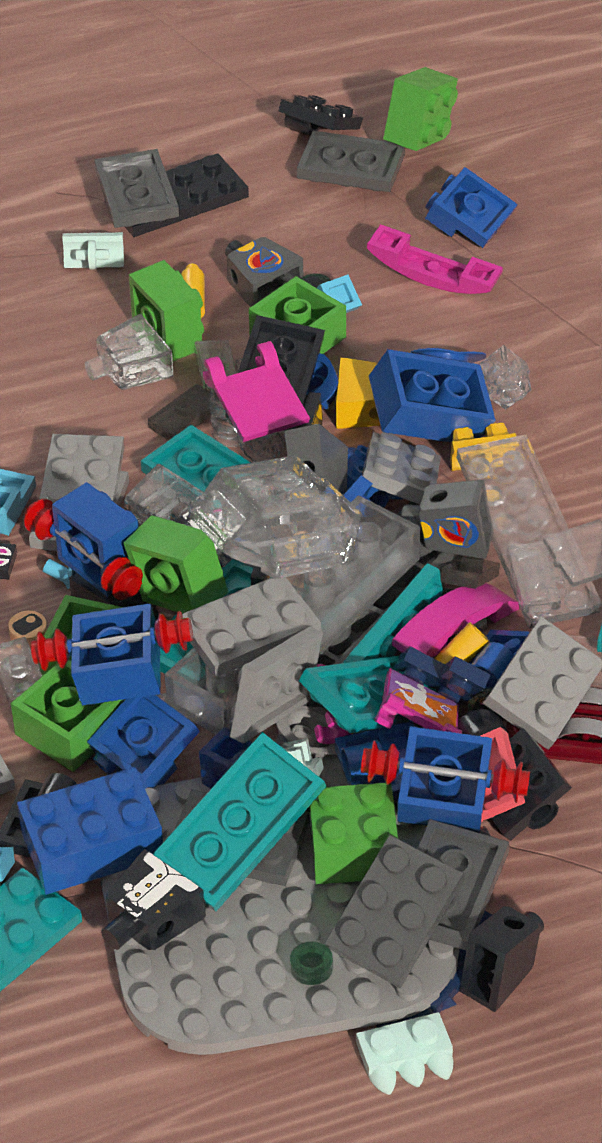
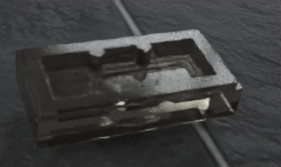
M195 384L148 418V428L169 441L188 426H199L222 409V403L217 395Z
M461 556V559L442 568L441 581L447 584L476 589L499 576L500 563L484 560L483 558Z

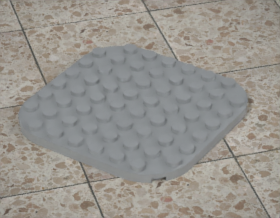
M338 756L324 757L322 759L324 769L319 777L325 781L326 786L348 785ZM224 774L172 782L145 789L161 824L163 842L174 831L191 789L209 792ZM398 800L394 801L398 839L417 849L426 830V825L398 822ZM309 808L305 810V813H309ZM309 815V826L286 886L245 878L216 912L205 903L206 916L201 921L156 950L146 949L133 938L120 949L113 950L124 1005L135 1026L147 1037L151 1034L155 1038L168 1043V1049L188 1054L207 1055L388 1023L416 1015L430 1007V1004L440 997L441 991L447 986L449 981L453 980L458 967L459 948L429 940L401 988L329 950L324 943L362 881L315 884ZM126 870L100 878L107 918L106 895ZM310 954L320 955L323 959L324 978L318 981L303 980L299 965L301 957ZM303 967L304 977L312 978L314 972Z

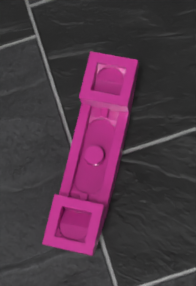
M381 224L367 243V249L375 257L398 273L421 284L449 292L465 294L490 292L503 272V267L472 257L468 264L465 265L411 246L410 234Z
M488 583L464 585L446 593L421 610L392 639V646L402 653L411 646L433 658L447 645L448 638L460 632L469 622L475 624L487 617L495 623L517 611L520 603Z

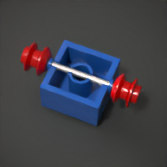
M88 482L55 503L47 498H43L29 505L25 512L24 527L30 532H35L36 537L40 540H48L56 536L58 559L107 597L113 593L116 599L124 600L134 596L140 590L143 577L142 570L138 566H131L123 543L139 528L138 520L131 511L121 508L105 492L97 490Z
M151 604L73 615L72 639L67 640V637L59 629L55 630L53 638L47 639L39 631L37 633V640L31 641L32 659L34 664H40L42 670L47 671L49 662L57 661L60 668L63 669L70 656H72L71 675L82 706L161 694L160 648L165 653H169L171 644L179 643L183 651H186L187 642L193 641L192 623L190 618H183L181 611L177 612L175 620H167L163 613L155 620Z
M411 726L405 758L401 757L399 761L400 753L394 743L391 744L387 751L379 750L376 741H373L372 749L364 748L361 762V773H368V782H371L375 775H382L386 785H389L396 778L397 770L399 769V775H402L398 799V822L427 826L431 819L480 833L486 787L490 788V783H492L491 791L497 801H499L504 793L512 794L515 803H517L518 795L527 796L530 771L522 770L523 762H520L516 769L507 768L504 759L495 766L494 775L492 774V770H489L493 738Z

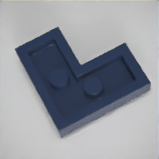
M411 646L400 654L394 667L403 672L402 675L421 685L425 684L437 690L438 694L457 704H464L482 691L490 677V674L456 656L446 664H443Z

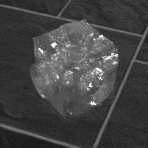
M502 345L479 363L481 364L490 401L497 403L505 410L517 401L522 400L531 391L530 369L527 362L506 346Z

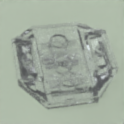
M296 455L221 468L202 495L189 504V517L224 554L242 563L259 566L262 573L275 579L344 565L349 555V549L360 529L362 513L326 478H319Z

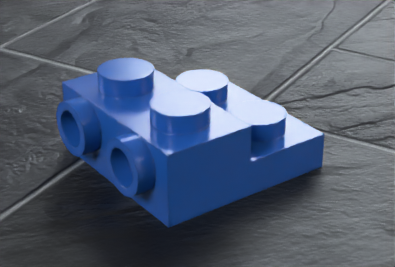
M464 167L457 176L451 174L441 188V191H443L441 194L435 192L425 206L429 210L425 219L450 237L458 230L483 248L511 216L518 204Z
M151 695L125 699L87 743L96 754L92 758L93 762L101 770L110 775L114 770L119 772L136 767L146 789L162 785L178 769L173 761L200 731L193 722L158 696Z

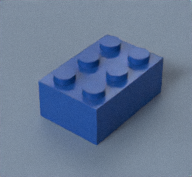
M387 349L369 374L382 432L452 442L455 429L468 427L472 429L474 439L482 438L485 435L486 427L496 421L481 364Z
M136 767L17 802L22 835L46 895L127 870L143 850L154 854L163 844L161 824Z

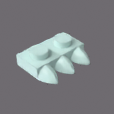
M439 1012L356 1033V1044L368 1077L372 1084L385 1094L390 1095L394 1090L396 1071L399 1072L406 1082L415 1087H420L425 1075L424 1064H427L434 1074L445 1080L449 1079L453 1071V1046Z

